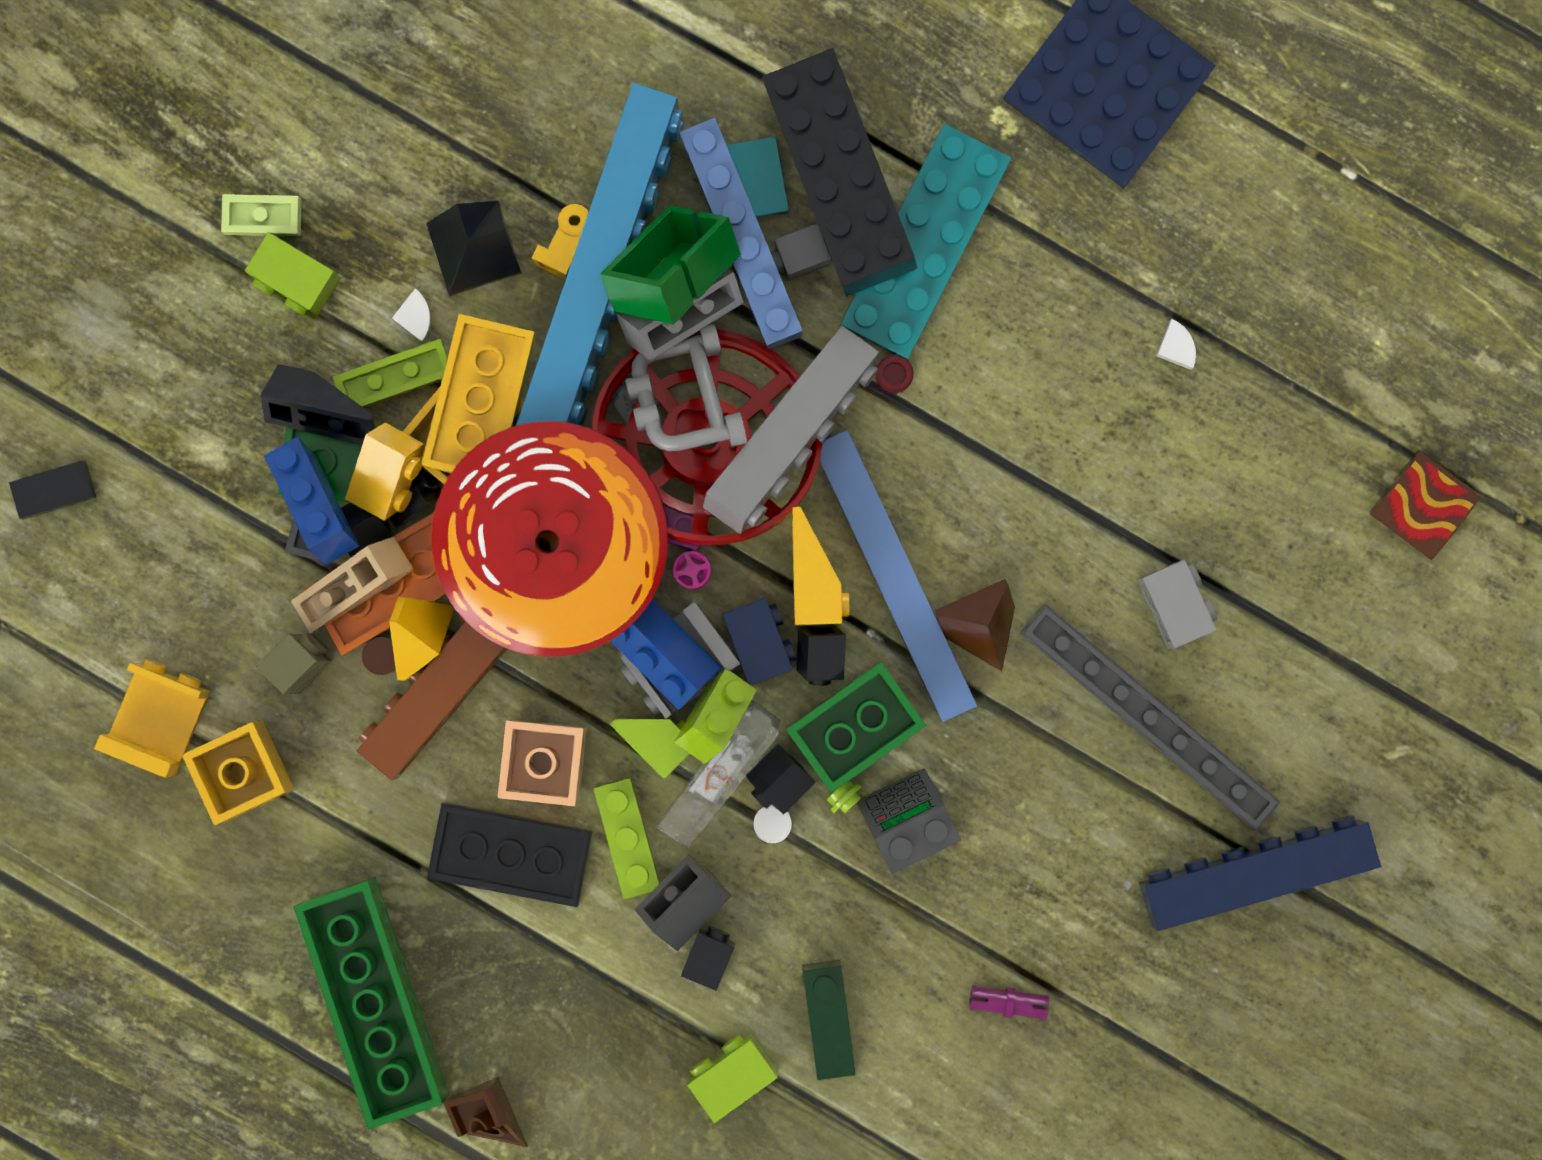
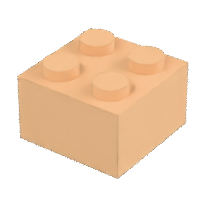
M514 719L506 720L497 798L567 806L578 805L587 727Z

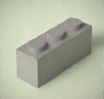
M728 268L699 299H693L694 304L674 325L616 312V316L626 342L650 361L744 302L734 272Z

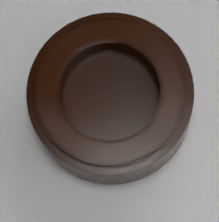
M376 637L368 641L364 646L362 661L371 673L387 675L396 670L391 638Z

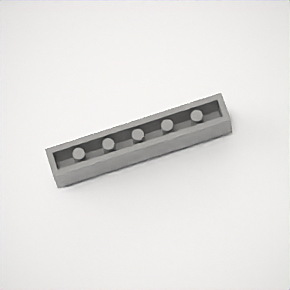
M841 326L706 492L703 508L739 534L744 531L748 524L755 527L767 511V507L764 506L771 495L777 499L790 482L787 475L794 467L800 470L808 461L813 452L809 448L816 439L820 442L824 441L835 425L831 421L838 411L844 415L857 397L853 393L861 384L866 387L878 371L874 364L879 351L844 326Z

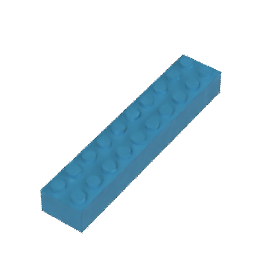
M632 83L516 426L538 421L569 422L577 425H583L587 408L584 407L583 402L586 393L593 394L597 385L599 372L596 371V364L599 356L605 358L612 338V336L608 335L611 320L618 321L600 273L646 229L645 220L647 214L655 213L660 198V192H657L659 178L666 179L672 163V156H669L672 141L679 142L681 137L679 132L683 131L684 121L681 120L683 111L679 110L678 99L675 96Z

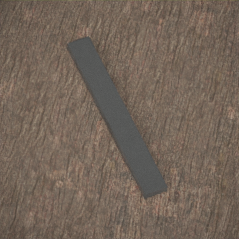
M1046 604L1041 607L1020 632L1025 639L1252 830L1257 831L1280 803L1276 797Z

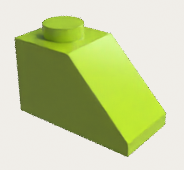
M617 718L610 724L663 779L690 754L674 743L685 723L683 719L676 723L672 718Z

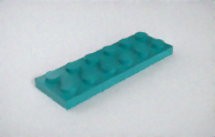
M944 124L898 212L915 256L917 269L857 292L840 327L844 326L855 335L908 360L1012 158Z

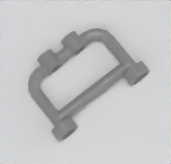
M715 324L705 326L699 330L700 335L684 339L650 361L639 353L632 362V378L625 379L630 402L639 401L640 408L633 409L638 432L646 430L652 444L659 449L681 451L728 439L731 447L747 443L740 412L723 416L707 357L721 354ZM690 353L710 428L675 436L666 435L662 431L657 406L647 374V366L657 360Z

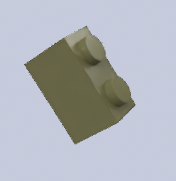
M289 633L256 668L283 695L300 694L332 660L325 654L329 650L328 647L314 634L309 637L306 634Z

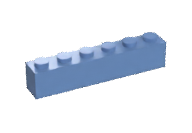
M710 119L679 132L711 213L727 216L730 219L741 253L732 265L767 349H773L803 337V330L716 119Z

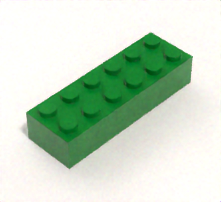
M376 876L293 906L368 1130L442 1105L448 1098L449 1092Z

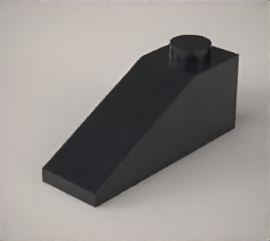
M278 364L260 395L264 421L266 423L362 445L366 434L375 429L373 414L312 371Z

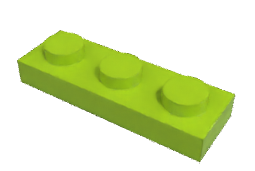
M437 339L335 375L333 380L338 390L363 408H367L442 381L448 354L443 341Z
M632 778L594 787V793L623 899L652 892L660 884Z

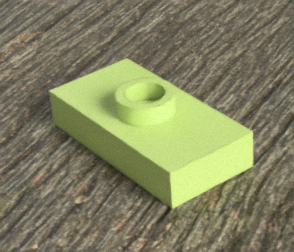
M222 194L221 232L224 235L266 236L269 232L274 236H301L302 199L299 196Z

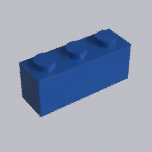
M299 437L264 455L303 540L312 554L323 564L327 565L359 547L316 455Z
M653 598L640 617L623 633L611 640L678 710L721 669Z

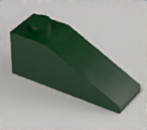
M840 959L802 964L817 1080L854 1076L855 1067Z

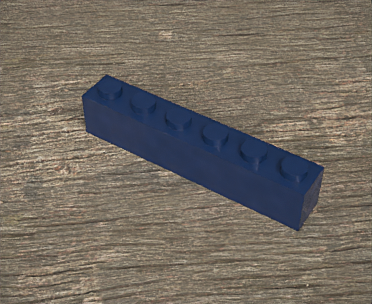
M1354 816L1341 817L1331 821L1333 827L1318 831L1317 826L1297 830L1295 831L1296 838L1281 841L1280 837H1272L1259 841V848L1245 852L1243 847L1233 848L1222 852V859L1207 862V858H1199L1184 863V870L1171 873L1169 868L1150 872L1147 874L1148 880L1139 882L1151 927L1161 931L1381 868L1369 822L1355 820Z

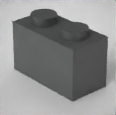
M688 854L639 904L635 911L655 935L678 951L731 897V894L709 870Z

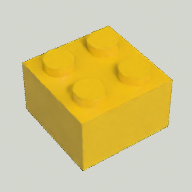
M264 721L248 723L182 754L214 825L232 820L295 790Z

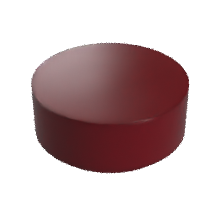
M889 355L883 358L877 366L878 371L875 374V379L880 389L886 393H902L910 386L913 380L914 371L911 363L900 355Z

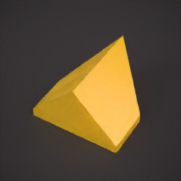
M398 596L389 620L397 680L405 681L439 655L455 609L452 604Z

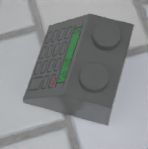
M925 768L857 802L891 874L961 841L960 835Z

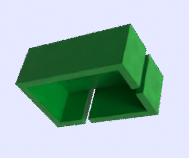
M669 205L600 273V276L615 312L674 325L694 304L693 299H699L713 283L739 258L741 253L729 217L701 212L697 216L696 210Z

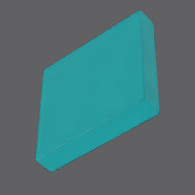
M776 137L726 145L756 219L789 213Z

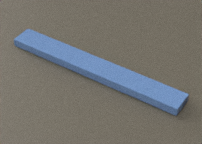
M848 430L822 442L820 464L941 722H945L977 707Z

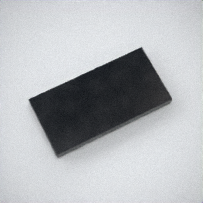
M443 802L441 803L427 879L578 907L593 831Z

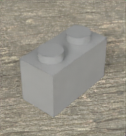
M1186 560L1175 562L1137 579L1167 649H1175L1217 630L1213 623L1217 620L1216 612L1208 599L1203 600L1198 586L1202 585L1200 576L1192 564L1187 565Z

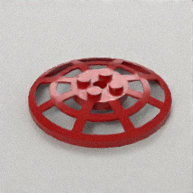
M716 329L720 348L734 349L750 355L777 375L759 390L754 384L744 378L719 370L720 354L707 357L716 391L718 383L737 389L750 398L739 409L719 399L723 416L740 412L748 442L752 437L748 421L760 411L763 412L767 419L775 409L771 401L787 387L791 389L800 378V375L777 352L767 349L759 341L738 333ZM697 331L689 337L700 335V332ZM634 349L616 365L605 380L596 400L592 429L610 438L626 441V450L642 465L637 444L655 445L652 444L646 430L641 432L637 430L633 409L640 408L639 401L634 405L627 425L605 420L607 408L615 391L632 372V362L635 356L639 354ZM648 365L647 374L654 400L656 399L668 414L662 425V431L666 435L675 436L710 428L702 395L679 404L668 391L677 385L697 381L694 368L681 370L659 379L651 366ZM728 439L716 442V446L709 450L702 449L699 446L681 451L660 449L665 465L651 474L650 478L656 486L662 504L683 514L692 515L691 534L668 527V538L696 545H726L746 541L766 533L783 522L792 513V508L798 507L810 490L819 467L822 442L816 439L809 448L813 452L807 461L801 482L790 500L782 508L768 499L764 504L767 507V511L764 514L768 518L766 521L744 530L741 534L734 533L722 536L707 535L708 517L715 516L704 509L703 504L706 492L745 444L731 447ZM675 477L687 484L693 485V504L675 499L660 489V487Z

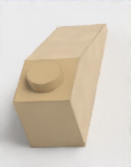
M391 537L366 546L291 602L311 634L387 589L414 569L395 537Z

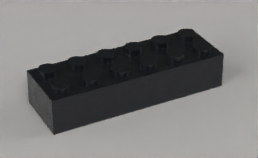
M831 48L762 76L846 297L917 269L912 248L834 49Z

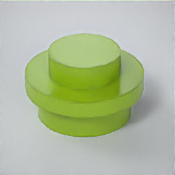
M850 780L839 787L827 798V801L832 806L830 810L835 814L841 809L846 814L861 799L857 792L862 787L858 783L854 785Z

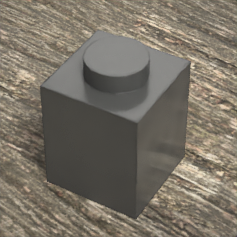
M818 223L774 239L776 250L770 252L778 272H784L787 281L828 267L831 263V257Z

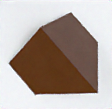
M1006 579L935 610L946 639L1002 671L1015 610Z
M499 1077L444 1101V1106L458 1137L467 1134L528 1147Z

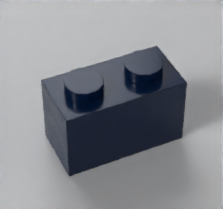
M766 598L723 614L749 685L752 686L793 670L790 663L796 661L797 658L790 640H781L777 627L783 625V621L776 603L768 605Z

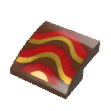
M1418 450L1394 478L1395 482L1370 510V515L1432 560L1460 527L1481 498V495L1421 450Z

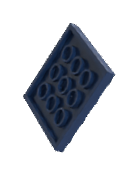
M1076 0L1004 95L1003 100L1124 189L1216 65L1128 0Z

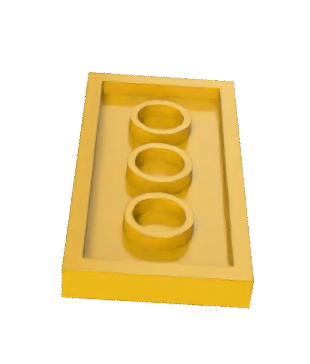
M458 314L421 463L422 466L452 473L456 465L479 443L498 432L514 427L536 337L534 331Z

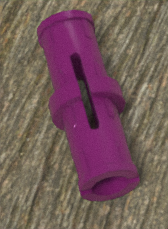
M975 985L971 987V996L986 998L985 1001L969 999V1010L1003 1013L1004 1018H1012L1013 1015L1047 1020L1049 1010L1032 1006H1049V995L1015 992V988L1006 987L1005 991L977 987Z

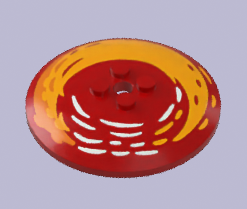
M538 421L507 428L479 443L465 455L449 475L439 495L432 522L431 539L434 565L443 590L453 607L471 627L487 639L504 648L532 656L562 657L575 655L595 649L619 636L640 617L651 602L660 584L667 560L668 526L661 497L647 471L628 450L610 437L588 427L569 422ZM551 530L557 534L559 545L555 551L545 552L540 549L537 544V537L541 531Z

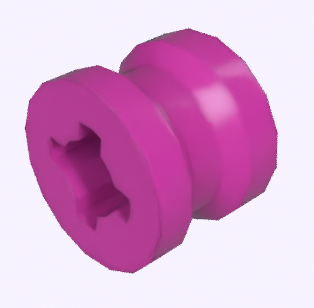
M686 551L680 554L673 565V576L682 587L690 590L704 587L712 574L711 564L707 557L696 551Z

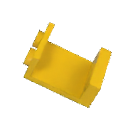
M144 659L143 664L129 663L127 670L134 673L110 733L99 735L94 749L164 778L176 776L183 760L182 754L186 753L211 691L201 688L202 681L183 673H180L178 678L165 673L167 668L165 665Z

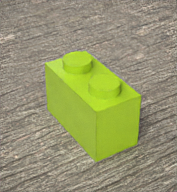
M269 232L245 269V272L254 278L252 286L270 297L274 291L287 298L284 305L302 316L305 315L307 310L318 316L341 279L333 270Z
M725 668L706 684L674 743L706 764L725 749L757 690Z
M740 1034L735 1036L722 1046L723 1054L713 1061L707 1057L690 1070L692 1076L688 1079L687 1086L714 1124L778 1078L777 1069L752 1034H749L744 1039Z

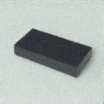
M82 460L9 482L19 519L23 520L97 498L87 463Z

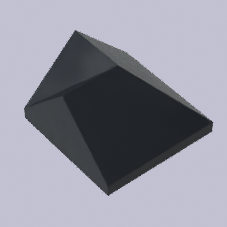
M499 201L456 204L426 223L449 296L521 274Z

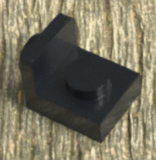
M424 467L421 468L417 477L412 480L409 489L412 492V497L404 511H398L389 517L396 528L407 523L428 504L437 501L441 488L439 487L438 480Z

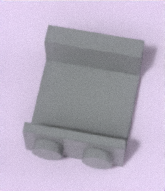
M696 602L690 604L682 610L681 614L673 619L721 667L709 682L725 668L732 671L741 664ZM624 654L620 656L625 663L620 667V670L633 686L639 682L648 695L642 699L655 717L662 713L665 719L678 711ZM705 686L699 692H697L687 703H689L691 700H693L695 697L701 694Z

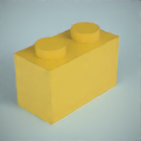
M383 423L366 434L345 499L384 521L396 512L404 511L412 497V492L409 491L412 480L417 477L422 468L420 456L425 444L387 423Z

